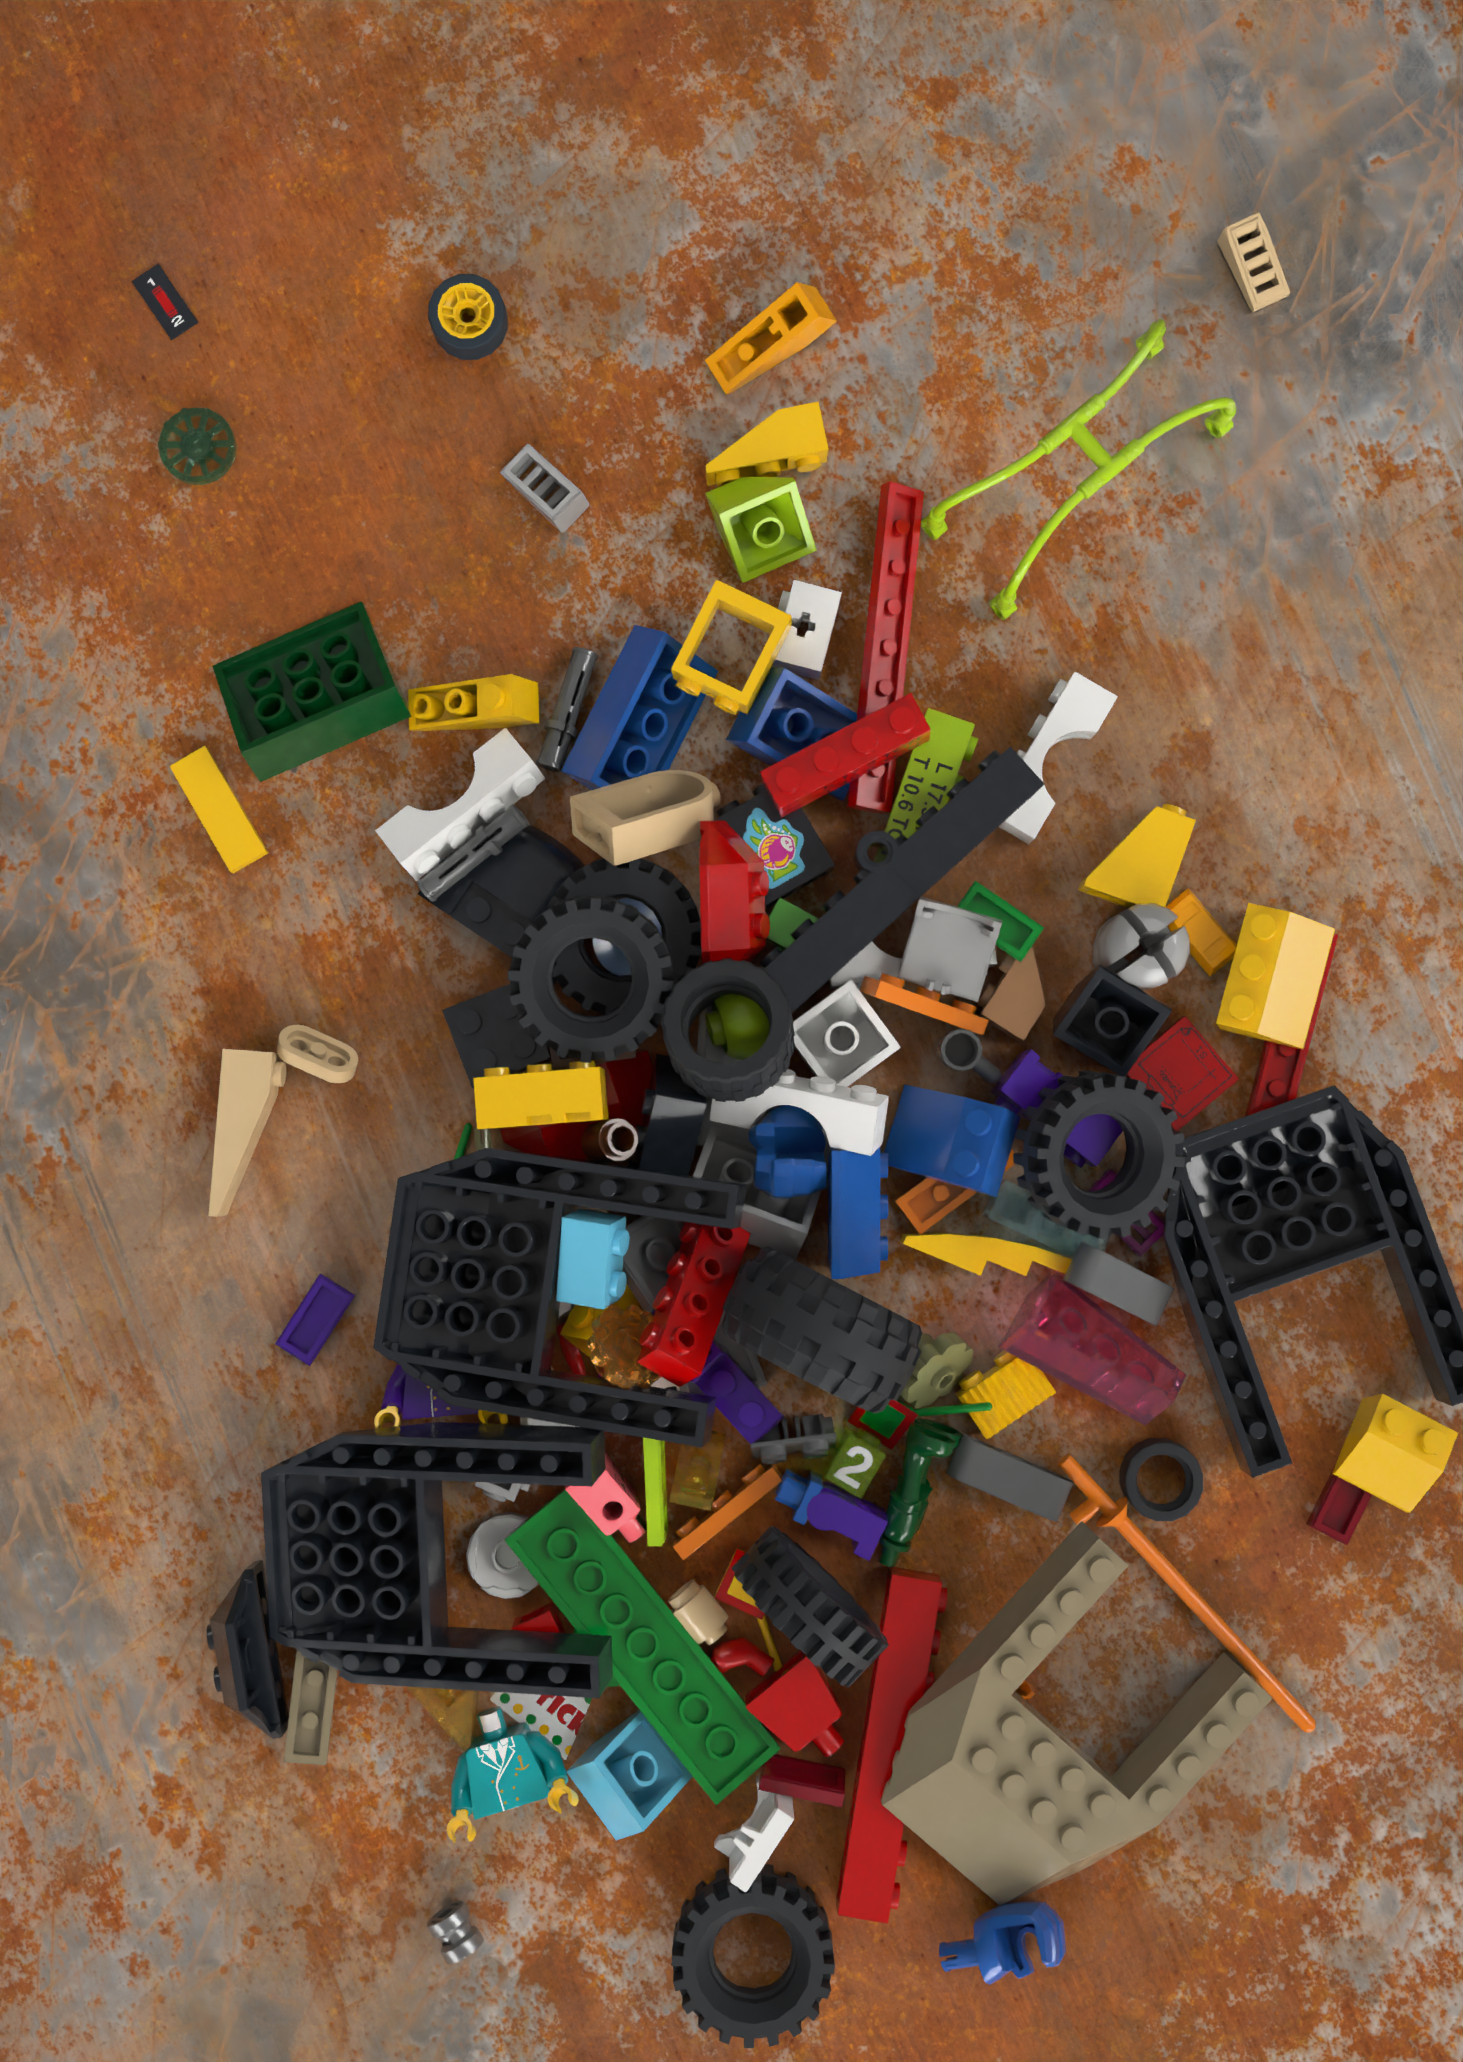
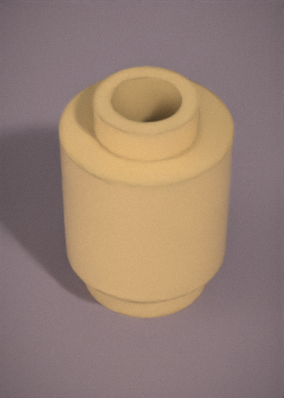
M694 1579L685 1583L669 1598L668 1603L673 1608L674 1616L697 1644L706 1641L708 1645H711L727 1631L728 1628L724 1623L729 1618L728 1614L704 1585L699 1586Z

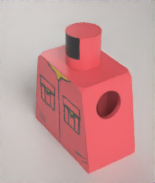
M605 1452L606 1470L592 1487L565 1486V1490L606 1536L611 1535L618 1529L630 1543L645 1533L647 1524L638 1514L641 1508L637 1492Z

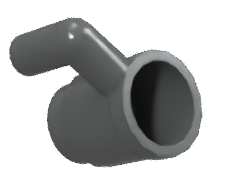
M957 1029L947 1032L940 1038L937 1044V1054L939 1060L945 1066L959 1071L972 1069L986 1083L995 1084L1001 1080V1071L982 1056V1045L975 1033L969 1030Z

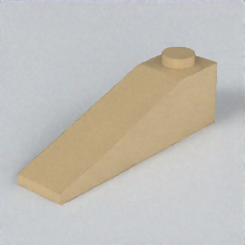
M222 1049L209 1216L218 1217L228 1214L277 1099L279 1087H283L285 1084L286 1063L281 1062V1058L277 1053Z

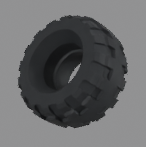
M769 1246L762 1248L753 1260H746L722 1307L726 1313L721 1326L723 1333L729 1336L730 1339L803 1380L874 1414L882 1412L890 1400L898 1399L922 1352L918 1348L922 1336L920 1325Z

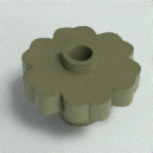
M955 1332L940 1334L935 1340L931 1335L922 1333L918 1345L922 1352L906 1386L900 1394L915 1409L928 1407L936 1401L938 1396L944 1397L948 1395L963 1379V1371L972 1363L973 1349Z

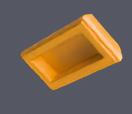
M1189 888L1166 906V908L1178 916L1177 919L1167 925L1168 929L1172 932L1182 926L1186 927L1189 934L1190 955L1209 977L1234 957L1237 944Z

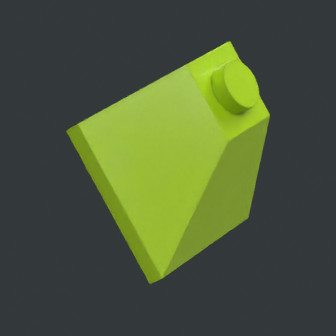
M741 477L705 493L717 529L742 583L817 551L793 477Z

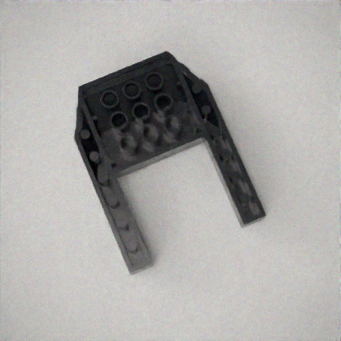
M1335 1085L1184 1138L1185 1142L1175 1144L1176 1155L1185 1157L1184 1167L1175 1166L1172 1179L1179 1181L1180 1185L1177 1191L1168 1189L1167 1203L1169 1205L1166 1208L1163 1237L1183 1313L1240 1470L1252 1478L1293 1463L1234 1302L1381 1250L1435 1399L1451 1406L1463 1403V1311L1404 1151L1393 1140H1389L1372 1124L1373 1121L1362 1111H1358Z
M484 1148L472 1152V1154L434 1165L431 1168L399 1177L397 1180L373 1348L388 1360H394L398 1363L402 1370L415 1380H421L437 1392V1396L449 1405L703 1447L711 1440L717 1397L551 1370L560 1302L556 1301L561 1222L562 1217L572 1213L574 1205L734 1229L741 1227L747 1184L494 1148Z
M433 1422L346 1431L264 1470L261 1473L270 1638L286 1647L298 1649L302 1656L315 1663L319 1660L339 1670L338 1676L351 1683L600 1698L613 1677L612 1636L448 1627L442 1481L592 1487L606 1470L604 1431L571 1426Z

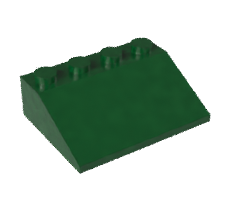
M362 601L212 666L240 752L260 782L412 717Z

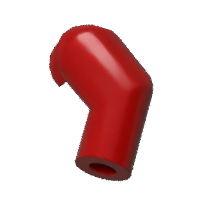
M737 1638L719 1643L713 1649L710 1656L711 1661L721 1673H726L730 1668L746 1664L762 1677L767 1673L775 1660L745 1638Z

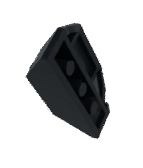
M259 1560L254 1561L243 1571L211 1617V1624L207 1626V1642L210 1650H215L218 1666L214 1668V1684L217 1692H222L224 1705L272 1739L281 1738L287 1731L289 1714L277 1643L270 1638L267 1584L263 1561Z

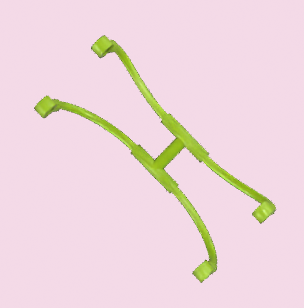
M1163 319L1153 322L1149 329L1136 339L1135 343L1138 350L1118 376L1100 394H1094L1039 440L1037 447L1005 468L947 497L937 506L933 507L930 513L921 520L923 531L929 538L935 541L948 530L944 521L948 509L1016 474L1042 455H1049L1069 437L1077 443L1097 466L1098 469L1076 487L1077 491L1060 506L1044 525L1020 561L1007 587L989 601L991 609L1001 620L1004 621L1017 610V606L1014 603L1016 590L1036 555L1056 527L1083 499L1087 500L1141 455L1145 450L1144 447L1179 424L1212 410L1215 411L1205 419V425L1214 437L1221 438L1233 428L1232 418L1236 414V406L1234 400L1228 397L1208 400L1177 413L1146 432L1139 439H1132L1112 457L1084 426L1092 417L1105 408V403L1126 383L1145 358L1152 359L1164 348L1162 338L1166 327Z

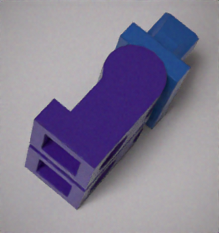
M786 1468L783 1474V1481L779 1483L776 1489L777 1495L775 1500L793 1508L794 1521L805 1525L808 1519L811 1525L819 1530L827 1531L833 1529L851 1538L854 1554L868 1561L870 1560L888 1523L883 1507L834 1483L822 1481V1475L813 1470H810L806 1478Z

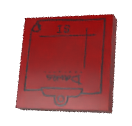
M1182 1016L1150 1043L1126 1075L1127 1078L1146 1083L1145 1088L1157 1091L1165 1097L1161 1105L1175 1111L1178 1119L1170 1123V1125L1176 1131H1179L1239 1080L1236 1074L1186 1016Z

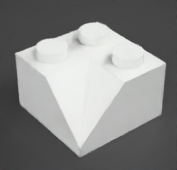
M852 980L845 983L793 1021L795 1034L794 1048L815 1076L834 1079L836 1085L848 1087L901 1048Z

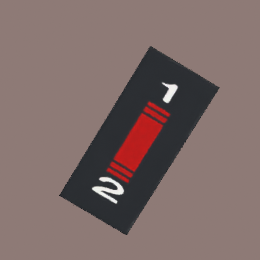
M159 264L132 281L171 340L199 323Z

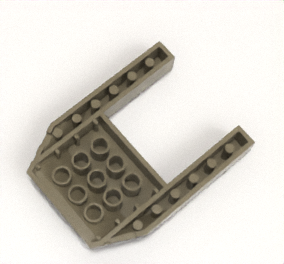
M1083 1521L1075 1527L908 1711L904 1724L906 1729L900 1751L896 1750L892 1762L893 1773L886 1782L881 1798V1803L885 1808L999 1905L1007 1904L1079 1872L1158 1826L1272 1699L1247 1672L1223 1652L1118 1770L1110 1776L1021 1697L1015 1690L1129 1566Z

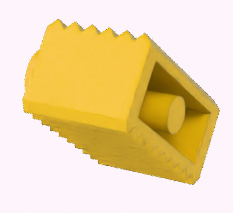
M1014 1346L1007 1348L993 1359L996 1365L984 1374L979 1369L975 1370L959 1382L962 1389L955 1394L962 1404L990 1402L992 1404L990 1411L968 1412L986 1439L991 1438L994 1434H997L1007 1425L1012 1424L1022 1415H1025L1035 1406L1040 1405L1056 1393L1036 1361L1024 1347L1018 1351Z

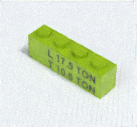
M931 708L927 709L924 717L931 729L930 739L928 742L912 750L884 832L890 834L894 839L903 833L908 839L919 829L915 822L934 805L939 811L948 803L949 797L946 794L964 778V776L958 775L962 760L970 762L978 738L971 736L975 726L974 723ZM879 847L873 861L876 863L885 860V853Z

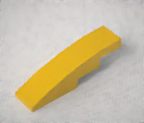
M948 1232L922 1233L921 1235L916 1233L903 1234L900 1240L904 1245L980 1276L987 1260L1024 1276H1027L1032 1261L1064 1274L1072 1261L1071 1258L1030 1244L985 1235Z

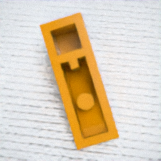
M796 282L705 359V362L725 394L729 395L807 347L836 323L837 320L816 287Z

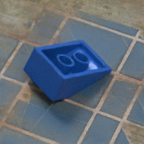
M771 667L748 715L741 711L739 712L726 740L758 760L772 766L856 722L857 713L788 669ZM850 782L828 793V795L843 801L849 790Z
M904 1084L884 1153L888 1154V1166L997 1197L1021 1116L1004 1107Z

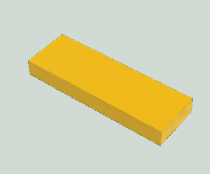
M203 746L169 766L231 873L234 874L269 853L208 747Z

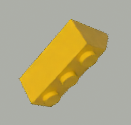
M1248 903L1216 1021L1218 1027L1223 1031L1303 1050L1335 929L1289 911Z

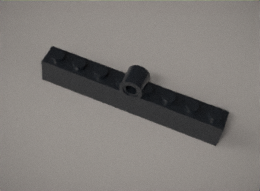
M1011 747L1002 754L996 749L977 766L981 773L970 783L965 777L946 794L951 800L938 811L934 805L915 822L919 829L908 839L903 833L894 839L884 831H872L860 839L854 853V862L860 871L853 878L857 885L846 895L841 890L835 893L822 906L826 913L819 920L813 923L808 918L792 932L791 936L795 941L788 948L782 951L777 946L759 963L783 987V992L790 1002L791 1013L797 1010L1044 785L1043 781ZM871 847L881 848L885 853V860L879 863L871 861L867 855V850Z

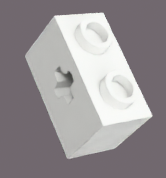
M797 580L793 581L791 592L783 590L778 609L792 616V627L772 667H783L796 675L816 680L820 679L842 592ZM801 622L808 623V631L804 637L797 636V628H799Z

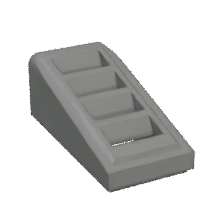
M527 444L500 471L501 475L561 533L565 532L589 507V502L582 491L530 444ZM535 462L537 466L521 481L519 477ZM545 474H547L548 477L534 491H532L531 489L535 486V484ZM557 486L561 487L546 503L543 501Z

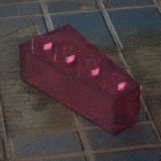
M1055 1270L1027 1294L998 1346L1143 1425L1149 1423L1174 1403L1186 1377L1184 1372L1073 1284L1063 1280V1277Z

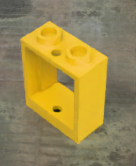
M716 579L671 668L673 679L678 681L676 686L696 697L702 692L714 698L713 704L727 713L736 715L739 710L748 715L792 627V616ZM717 609L771 634L742 692L689 666Z

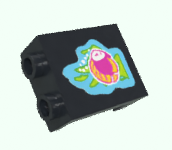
M764 784L752 791L755 797L741 805L738 800H735L720 808L716 812L719 817L715 820H725L764 861V871L767 872L769 877V890L765 896V909L776 904L779 898L784 899L834 870L835 864L802 807L781 818Z

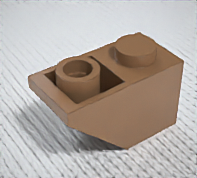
M1032 947L1021 962L1007 954L998 968L1004 972L996 986L989 983L980 995L978 1002H976V1004L982 1007L977 1016L988 1019V1024L1016 1042L1024 1041L1046 1006Z

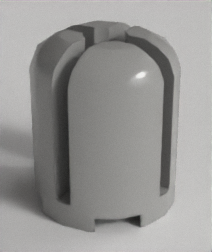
M1155 903L1136 904L1109 918L1097 930L1093 943L1092 963L1095 968L1101 965L1125 982L1136 986L1142 991H1147L1167 983L1169 978L1177 976L1183 970L1190 953L1189 934L1185 926L1172 932L1169 931L1167 925L1178 918L1170 909ZM1140 943L1144 949L1141 952V957L1138 956L1128 962L1124 956L1137 948Z

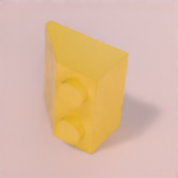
M1383 1393L1362 1398L1332 1474L1409 1513L1443 1473L1458 1432Z

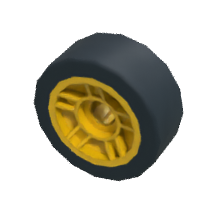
M475 274L455 275L444 280L434 290L429 301V323L438 344L449 355L462 360H478L492 354L502 344L508 330V315L499 290L488 279ZM467 313L468 316H474L475 319L472 322L465 323L463 322L462 315Z

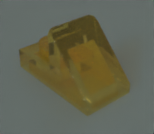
M712 1430L711 1440L703 1447L681 1444L669 1502L711 1511L726 1433Z
M408 1687L411 1693L463 1751L471 1746L476 1734L478 1691L461 1690L457 1695L453 1696L450 1693L452 1689Z

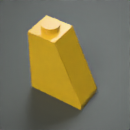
M1163 804L1162 808L1156 806L1080 882L1078 891L1125 908H1130L1136 904L1149 903L1166 907L1196 820L1186 817L1187 811L1170 804Z

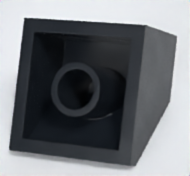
M1099 965L1075 986L1054 1016L1053 1035L1118 1075L1125 1077L1170 1015L1172 1008Z

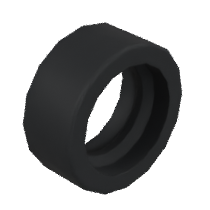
M1149 1438L1135 1444L1125 1454L1119 1469V1485L1124 1497H1127L1128 1502L1141 1515L1154 1521H1174L1187 1516L1198 1504L1203 1492V1472L1198 1460L1181 1444L1167 1438ZM1155 1455H1168L1175 1458L1182 1465L1185 1472V1486L1182 1493L1174 1501L1167 1504H1155L1146 1500L1141 1495L1137 1486V1473L1140 1466L1148 1458Z

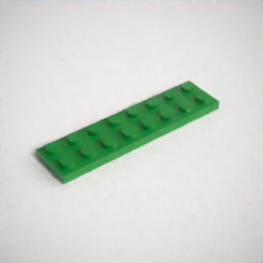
M565 1488L504 1538V1541L579 1634L612 1636L613 1677L715 1805L719 1804L781 1749L763 1724L747 1710L743 1699L674 1616L672 1610L612 1535L606 1536Z

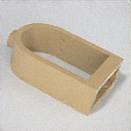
M665 770L649 773L571 796L572 834L613 866H617L701 839L700 821L714 820L713 807L720 804V792L713 782L698 773L683 770Z

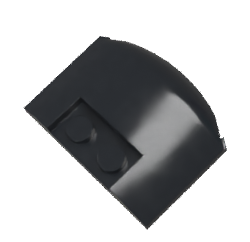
M531 825L522 829L502 846L503 851L497 856L491 854L465 877L441 894L436 901H430L421 890L418 893L419 896L511 958L513 957L512 953L515 945L520 940L525 929L535 918L548 909L552 896L562 883L578 869L585 866L566 846ZM553 977L552 980L554 986L557 980Z

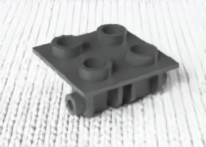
M823 1413L803 1416L805 1437H801L799 1418L794 1417L797 1438L790 1439L788 1438L786 1418H783L784 1439L780 1440L779 1427L776 1424L758 1443H751L753 1459L761 1458L762 1464L767 1465L786 1462V1455L803 1453L804 1459L828 1456L829 1449H836V1433H834L832 1416L824 1417Z

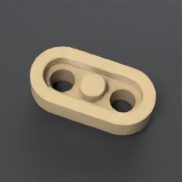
M304 1025L287 1026L279 1034L277 1054L284 1062L331 1083H344L354 1077L358 1064V1055L351 1046Z

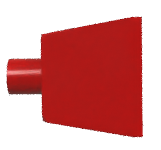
M801 1650L787 1660L779 1670L774 1671L745 1695V1707L795 1752L800 1751L813 1741L825 1757H829L844 1743V1739L832 1725L842 1715L839 1700L820 1666H815Z

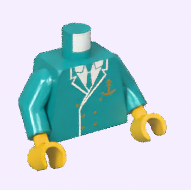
M500 1706L486 1709L477 1714L483 1735L474 1737L469 1741L466 1751L458 1758L451 1783V1814L455 1817L447 1825V1834L454 1844L456 1843L455 1832L462 1825L468 1826V1840L471 1842L475 1838L476 1829L468 1818L472 1811L474 1820L547 1798L549 1806L561 1814L559 1799L565 1793L568 1794V1800L571 1805L576 1806L578 1804L577 1793L566 1786L569 1779L561 1752L539 1731H531L526 1722L507 1727Z

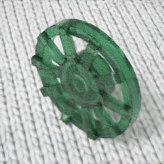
M183 408L164 423L159 437L158 448L164 466L174 477L187 484L205 485L217 481L229 471L236 457L237 443L232 428L218 413L208 408ZM201 416L198 428H194L191 417ZM208 418L218 422L208 432L205 431ZM183 420L188 429L185 433L176 427ZM221 430H225L228 440L212 439ZM171 432H173L176 435H178L181 438V440L168 441V438ZM228 447L225 460L215 454L216 448ZM167 449H181V452L171 459L168 458ZM187 458L188 460L182 474L173 466L182 459ZM214 460L220 464L218 469L209 473L206 463ZM194 464L200 465L203 473L202 476H190Z

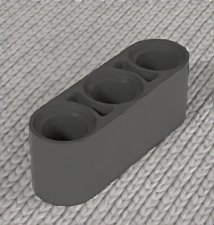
M1082 1241L1063 1277V1280L1157 1326L1174 1291V1288Z
M962 1434L959 1446L955 1449L946 1471L949 1476L1046 1519L1058 1521L1073 1485L1071 1480L977 1438Z

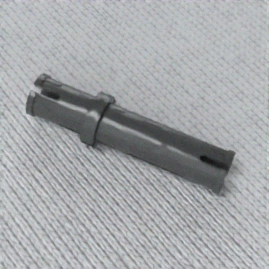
M573 647L572 656L561 685L552 718L547 719L544 726L547 734L539 758L536 761V764L544 769L554 772H561L570 740L575 739L578 731L575 728V724L595 662L598 659V655L595 652L581 647Z
M512 804L508 810L489 825L478 827L473 838L449 855L426 876L417 881V885L422 893L430 901H436L441 894L465 877L491 854L497 856L503 851L502 846L530 825L527 818L518 807Z

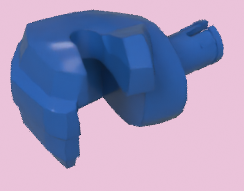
M780 1105L771 1110L764 1117L761 1124L751 1127L748 1139L757 1151V1157L754 1161V1183L757 1190L768 1193L774 1198L808 1196L826 1188L827 1173L824 1159L826 1132L821 1123L812 1114L796 1106Z
M1042 1901L1015 1902L997 1906L975 1920L973 1939L948 1943L941 1942L939 1944V1957L957 1955L947 1957L946 1960L941 1961L942 1968L945 1972H949L954 1969L979 1966L984 1981L989 1985L998 1981L1010 1971L1018 1979L1024 1978L1035 1971L1026 1950L1025 1935L1027 1932L1034 1934L1037 1938L1042 1963L1046 1967L1057 1966L1066 1953L1064 1922L1053 1908Z

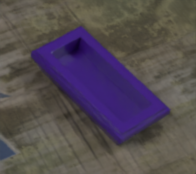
M320 1273L275 1344L308 1366H311L355 1295Z

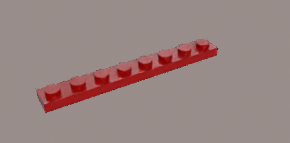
M891 481L881 485L856 721L902 698L904 693L924 491ZM897 758L851 781L847 807L878 814L891 813Z

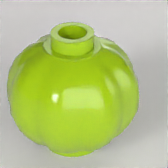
M729 994L714 1001L715 1004H712L713 1012L705 1014L706 1026L712 1045H722L726 1055L738 1060L750 1057L763 1046L769 1036V1021L766 1014L758 1004L741 995Z

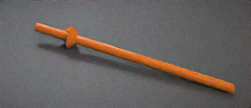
M1070 1454L1065 1455L1057 1465L1088 1498L1070 1513L1072 1520L1077 1525L1081 1521L1086 1523L1098 1512H1101L1102 1514L1098 1518L1096 1526L1115 1527L1298 1727L1306 1733L1314 1731L1316 1728L1315 1719L1127 1516V1497H1122L1114 1502Z

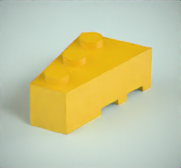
M581 1061L569 1062V1069L552 1071V1064L526 1066L527 1073L510 1074V1067L484 1069V1077L473 1078L477 1129L609 1120L605 1069L595 1067V1061H591V1063Z

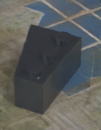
M656 1054L650 1087L645 1089L642 1099L641 1114H644L642 1125L637 1124L635 1128L638 1135L635 1161L628 1160L627 1166L689 1176L707 1105V1097L705 1098L697 1094V1091L691 1087L689 1088L682 1082L681 1076L678 1073L676 1074L669 1056Z

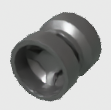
M462 1900L441 1909L429 1919L426 1925L432 1937L438 1938L442 1942L441 1954L447 1964H453L466 1958L479 1948L484 1941L478 1927L470 1926V1921L468 1920L470 1912Z

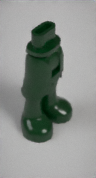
M916 1418L913 1423H910L906 1437L902 1475L898 1474V1484L895 1491L890 1490V1500L886 1511L888 1523L879 1539L883 1545L879 1558L881 1564L895 1567L901 1552H908L912 1544L910 1540L920 1528L929 1504L928 1497L933 1490L926 1478L930 1462L933 1457L943 1458L950 1456L953 1449L959 1446L963 1435L955 1428L922 1418Z

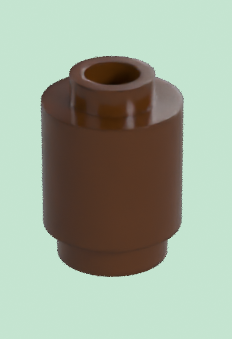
M619 1118L595 1122L589 1125L581 1139L582 1150L590 1161L601 1163L628 1159L634 1153L638 1144V1135L635 1128L626 1120Z

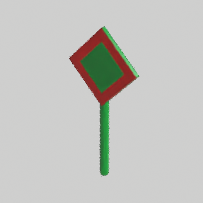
M897 1399L890 1400L885 1409L876 1414L857 1407L847 1421L892 1450L916 1417L990 1411L992 1404L990 1402L913 1409Z

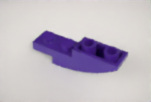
M656 1310L648 1315L644 1311L636 1319L643 1329L652 1322ZM713 1339L701 1375L691 1380V1382H694L705 1395L717 1397L715 1406L750 1445L751 1443H758L785 1416L758 1388L759 1386L740 1365Z

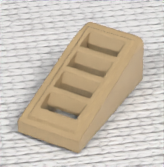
M1259 212L1224 228L1217 242L1251 312L1253 313L1289 296V287L1261 214ZM1247 236L1250 237L1251 240L1239 245V240ZM1254 250L1257 251L1258 256L1245 261L1244 255ZM1264 265L1266 271L1251 277L1250 271ZM1271 280L1273 287L1257 294L1255 287Z

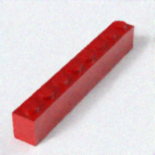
M899 1567L888 1568L879 1628L881 1629L880 1632L887 1638L889 1646L873 1662L836 1894L838 1916L888 1924L890 1909H898L901 1885L899 1882H895L897 1866L904 1867L907 1840H902L904 1823L882 1805L881 1798L886 1782L893 1773L892 1762L896 1750L900 1751L906 1729L904 1724L908 1711L934 1684V1672L928 1671L930 1656H937L940 1647L941 1630L935 1629L937 1613L944 1614L947 1602V1588L942 1587L941 1579L935 1573Z

